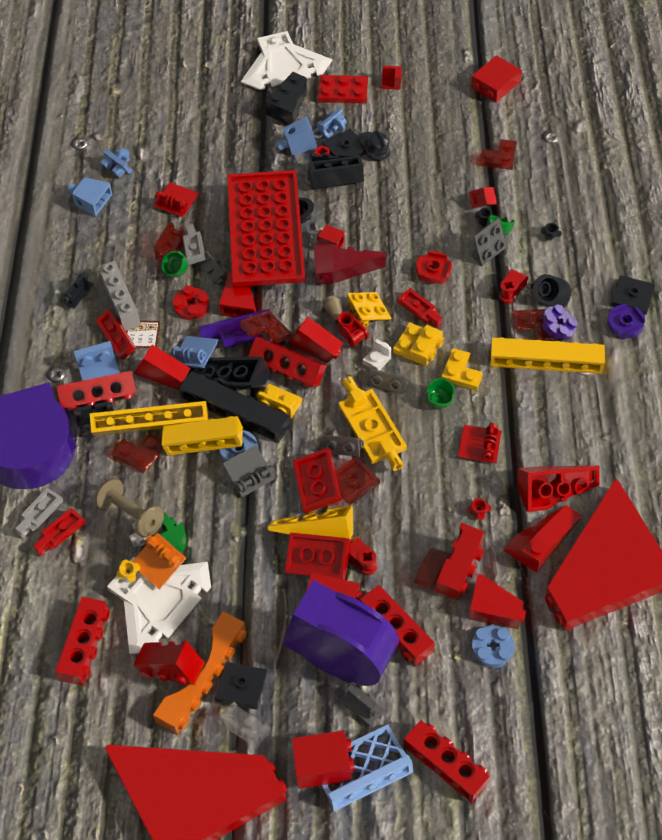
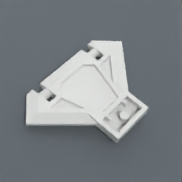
M288 31L257 38L261 53L243 77L241 83L258 90L265 89L264 85L270 84L271 87L280 86L292 72H296L309 79L311 78L310 74L323 75L332 59L294 45Z
M208 562L180 565L160 590L139 571L136 573V580L134 582H129L124 578L119 579L117 576L110 582L107 589L124 601L129 654L139 653L144 643L159 642L162 636L168 639L201 600V597L197 594L201 590L207 593L211 588ZM192 583L194 586L192 589H189L188 587ZM152 629H154L155 632H154L153 635L151 636V635L149 634V632H150Z

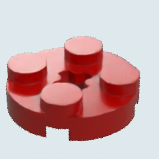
M438 251L427 252V255L423 257L421 255L416 263L418 278L429 283H445L452 272L451 260L449 261L447 255Z
M190 285L185 286L173 299L175 313L185 320L203 317L209 310L208 294L199 288H193Z

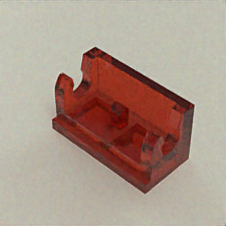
M168 222L153 246L156 260L162 261L167 253L181 250L184 245L183 236H185L182 227L177 231L174 228V224Z

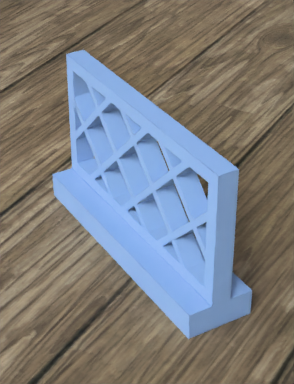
M387 724L351 742L353 750L348 752L351 755L350 758L354 760L356 756L366 759L363 767L354 765L355 771L361 772L358 779L341 782L340 787L332 792L329 790L328 784L321 786L330 801L333 811H336L413 773L412 760L409 755L405 754ZM387 733L390 738L388 745L377 742L378 737ZM362 744L371 746L368 754L358 752V747ZM374 747L386 749L383 758L372 755ZM389 751L399 753L401 758L392 761L387 759ZM369 761L381 763L379 769L375 771L367 769Z

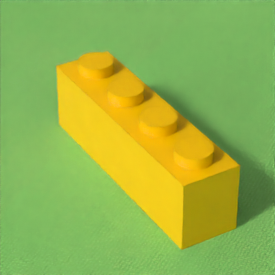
M238 416L163 426L162 447L167 456L241 447L243 426Z

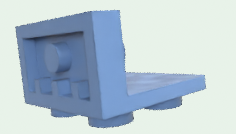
M110 341L74 351L83 381L120 373ZM100 386L93 387L92 391L102 388Z

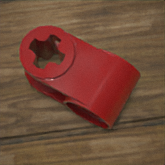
M511 269L501 282L500 287L502 291L499 294V299L503 303L515 301L519 293L525 288L528 276Z
M342 312L339 314L338 332L347 340L351 347H355L361 340L369 338V333L365 326L352 313Z
M354 537L350 541L348 562L364 575L374 574L377 571L376 553L360 538Z

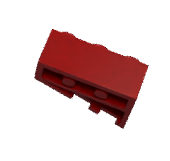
M462 522L459 527V537L457 541H453V549L449 557L446 558L436 582V592L459 601L461 594H466L469 587L467 581L469 577H474L477 569L475 564L477 561L480 562L485 551L482 550L484 531Z
M169 641L168 645H162L161 642L144 643L133 665L139 671V675L146 679L153 677L163 682H168L169 680L180 685H195L205 662L187 641H182L180 645H175L174 641Z

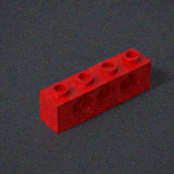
M255 337L248 357H263L272 372L277 374L282 372L286 374V378L293 381L298 379L302 381L301 384L308 388L320 385L327 367L323 363L263 337ZM270 351L273 353V358L271 361L268 359V354ZM285 359L289 360L287 368L284 366ZM303 365L306 368L304 375L300 373V368Z
M132 371L56 386L60 405L66 408V411L77 409V405L81 404L95 406L96 401L103 400V402H114V398L122 396V400L133 398V394L136 393ZM112 383H120L121 391L119 393L111 391L110 386ZM100 386L103 393L100 397H95L92 394L93 387ZM76 390H81L84 393L81 401H77L73 397V393Z
M380 585L360 599L361 602L375 611H386V613L381 615L391 625L396 624L400 626L395 629L399 636L397 648L408 663L411 662L416 667L434 652L435 642ZM412 639L414 642L406 643L405 640Z
M81 597L55 671L59 681L83 686L85 679L89 678L91 661L97 655L96 646L98 640L101 641L103 637L104 622H107L110 616V610H108L106 601ZM91 620L95 621L92 624H87ZM84 639H89L86 643H80ZM82 658L80 662H74L75 659Z
M420 720L404 738L403 747L469 802L473 803L489 784L490 776L488 771L483 766H477L472 762L466 752L456 749L450 739L440 736L430 723H424ZM431 742L434 743L436 747L429 749L425 746V744ZM448 756L451 757L453 761L450 763H446L442 760V758ZM463 770L468 771L470 776L463 777L459 772Z

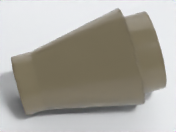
M332 295L323 301V307L337 324L338 316L342 313L340 299Z

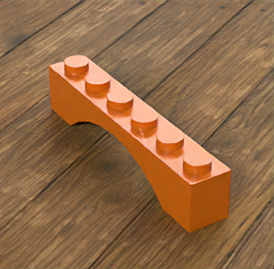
M224 611L221 613L212 627L213 642L209 660L200 673L195 685L189 684L182 690L166 696L153 714L156 724L176 735L179 734L181 729L184 730L187 727L190 715L198 710L204 694L210 692L213 680L216 676L219 677L227 659L230 660L233 657L238 642L241 643L244 640L247 632L243 621Z

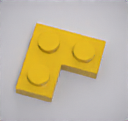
M452 348L441 378L449 380L454 385L477 391L483 372L466 368L470 353Z

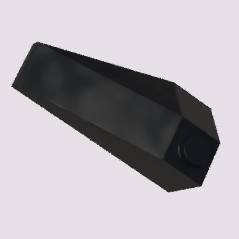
M213 357L208 359L204 369L193 367L192 370L197 374H203L210 380L235 388L265 386L271 373L263 357Z

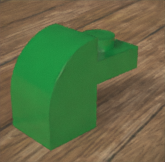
M163 512L164 519L161 527L165 532L160 535L182 553L187 543L183 523L177 525L173 517L169 518L166 512Z

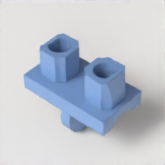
M338 108L335 112L330 111L327 114V119L324 121L320 120L316 124L318 131L323 133L325 139H329L337 131L342 132L345 129L347 121L343 116V109Z
M105 148L103 151L105 157L100 163L108 170L115 164L111 171L119 178L125 172L130 175L132 169L126 163L130 160L128 157L129 151L122 148L120 150L117 149L115 154Z

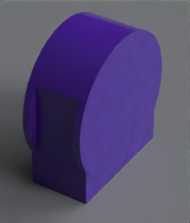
M50 382L0 396V483L14 489H34L53 482L69 467L75 452V441L69 428L66 412L55 400Z
M313 580L292 616L282 645L302 655L310 663L334 677L356 685L372 686L380 681L399 644V636L394 627L373 608L353 597L335 592Z

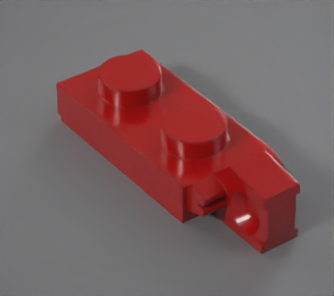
M411 288L397 298V303L421 321L429 322L435 328L442 325V317L438 315L436 307Z
M70 508L41 532L42 535L38 538L39 541L33 545L35 552L41 556L48 550H53L86 523L85 519Z

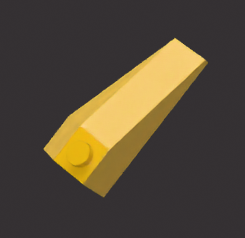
M350 505L326 509L327 512L320 515L311 512L303 516L302 519H299L298 516L274 520L268 525V531L351 539L353 535V507Z

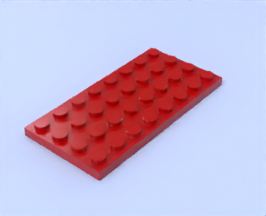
M296 170L227 174L233 287L305 282Z

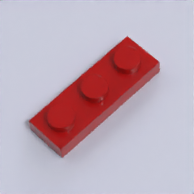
M108 308L96 319V322L108 341L111 342L118 357L122 360L126 359L136 349V346L114 312Z

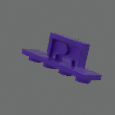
M266 309L200 326V335L202 338L221 340L224 347H234L239 343L253 342L255 337H259L258 330L273 326L271 311Z

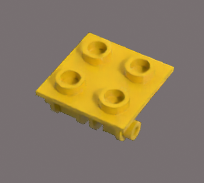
M377 292L347 293L348 306H350L354 317L365 327L369 325L370 320L392 319Z

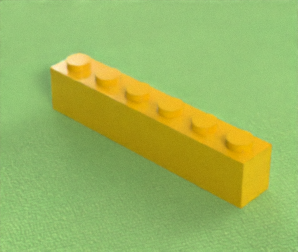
M502 337L492 338L490 367L602 374L605 365V345L596 343H569L507 339Z
M206 401L90 413L91 433L94 436L163 429V426L208 420Z

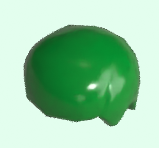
M489 216L487 226L499 217ZM508 217L499 218L503 235H508L513 229L515 220L509 222Z
M172 251L163 258L161 269L166 276L178 278L187 271L188 261L183 253Z
M436 378L427 387L426 400L437 409L446 408L454 399L455 387L449 380Z

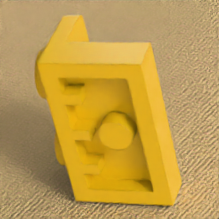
M268 384L263 392L259 391L257 394L258 402L266 403L278 411H284L290 418L293 417L302 403V397L272 384Z

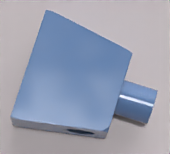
M307 116L283 128L285 138L276 141L279 150L289 147L292 155L312 151L317 148L314 133Z
M83 178L79 185L71 183L68 187V193L72 194L74 204L95 217L112 196L110 183Z

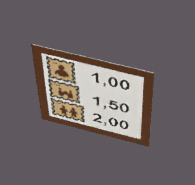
M140 320L141 326L126 331L136 348H150L151 345L157 347L161 321Z

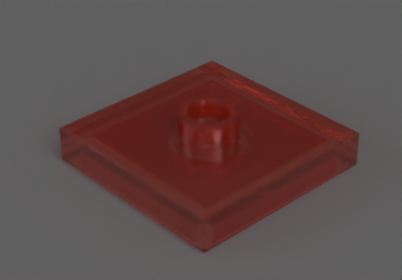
M357 456L336 470L341 497L349 506L380 484V479Z

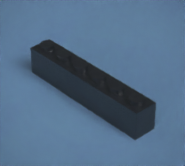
M191 371L179 387L182 399L191 403L206 401L208 411L223 418L238 416L243 427L277 443L281 441L290 427V417L284 411H278L266 403H260L251 396H245L233 388L223 386L218 381L206 378L203 374Z

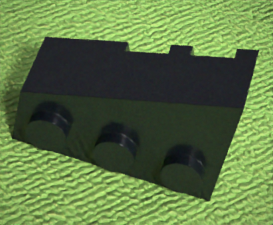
M292 72L266 99V115L287 125L294 123L307 93V78Z
M307 152L308 170L313 189L364 182L363 163L360 155L339 154L338 156H328V153L312 155V152Z

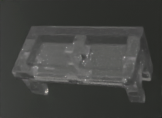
M233 702L221 716L222 725L255 748H258L271 731V727L266 723H262Z

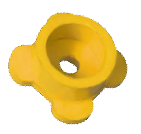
M123 560L116 575L119 579L124 578L129 582H134L136 580V573L140 570V565Z

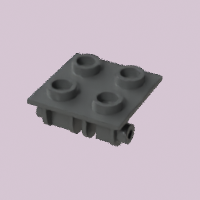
M499 218L473 236L477 249L473 251L472 257L475 260L479 259L481 266H483L507 247Z
M256 445L222 463L241 497L248 495L275 479L272 474L274 473L273 467L271 465L268 467Z

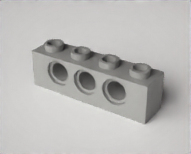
M112 261L98 266L101 281L118 320L125 331L141 326L138 311L116 262Z

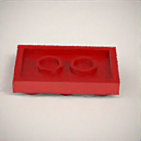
M320 75L318 102L367 104L368 76Z
M329 448L293 460L302 509L305 513L342 501L332 453Z
M290 532L284 573L311 576V573L345 580L351 540L349 538Z

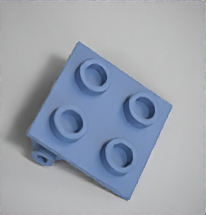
M186 336L180 348L176 346L171 349L170 353L176 360L188 367L204 369L218 339Z

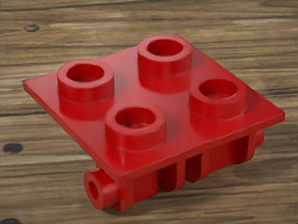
M170 182L164 191H157L155 193L157 200L153 206L184 217L200 193Z
M490 423L487 428L464 425L458 458L496 464L502 431L498 430L497 424Z

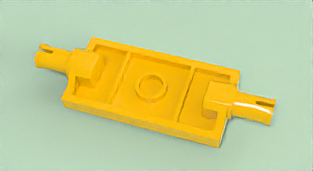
M351 376L348 377L349 382L347 378L343 379L342 385L348 392V397L338 402V407L356 438L364 440L363 450L371 464L387 459L393 471H397L396 466L400 470L403 468L404 463L398 454L406 451L407 445L373 389L368 391L361 390L357 387Z

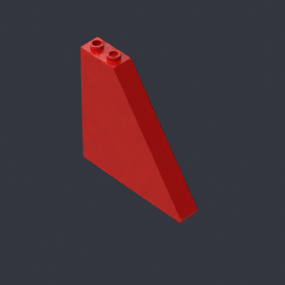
M618 479L613 481L547 587L546 604L548 607H552L555 620L558 625H562L564 631L662 592V550Z
M120 745L105 746L106 752L152 840H218L286 801L285 792L288 791L282 779H277L274 774L277 772L271 760L267 762L264 755Z

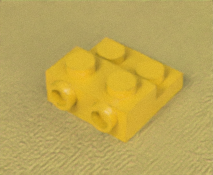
M409 322L394 346L393 353L427 366L429 361H433L437 348H441L443 345V331L429 325L422 328Z

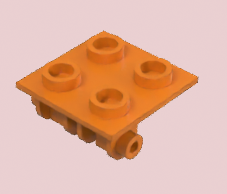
M156 533L153 537L149 535L145 539L146 546L132 562L138 563L140 565L139 572L160 590L184 562L186 557L159 533Z

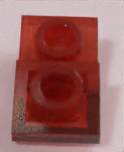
M431 548L416 574L414 583L433 589L445 560L449 557L450 553Z

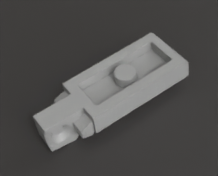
M193 224L186 226L188 235L183 236L188 264L191 265L206 260L200 231L196 232Z
M46 488L21 514L20 524L15 528L17 535L25 538L30 531H35L63 502V498Z

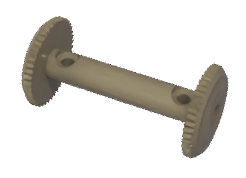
M111 478L104 481L97 489L95 495V502L98 508L107 510L116 505L136 519L135 532L140 537L152 536L159 530L164 519L163 509L160 506L150 505L143 510L122 496L124 488L119 479Z

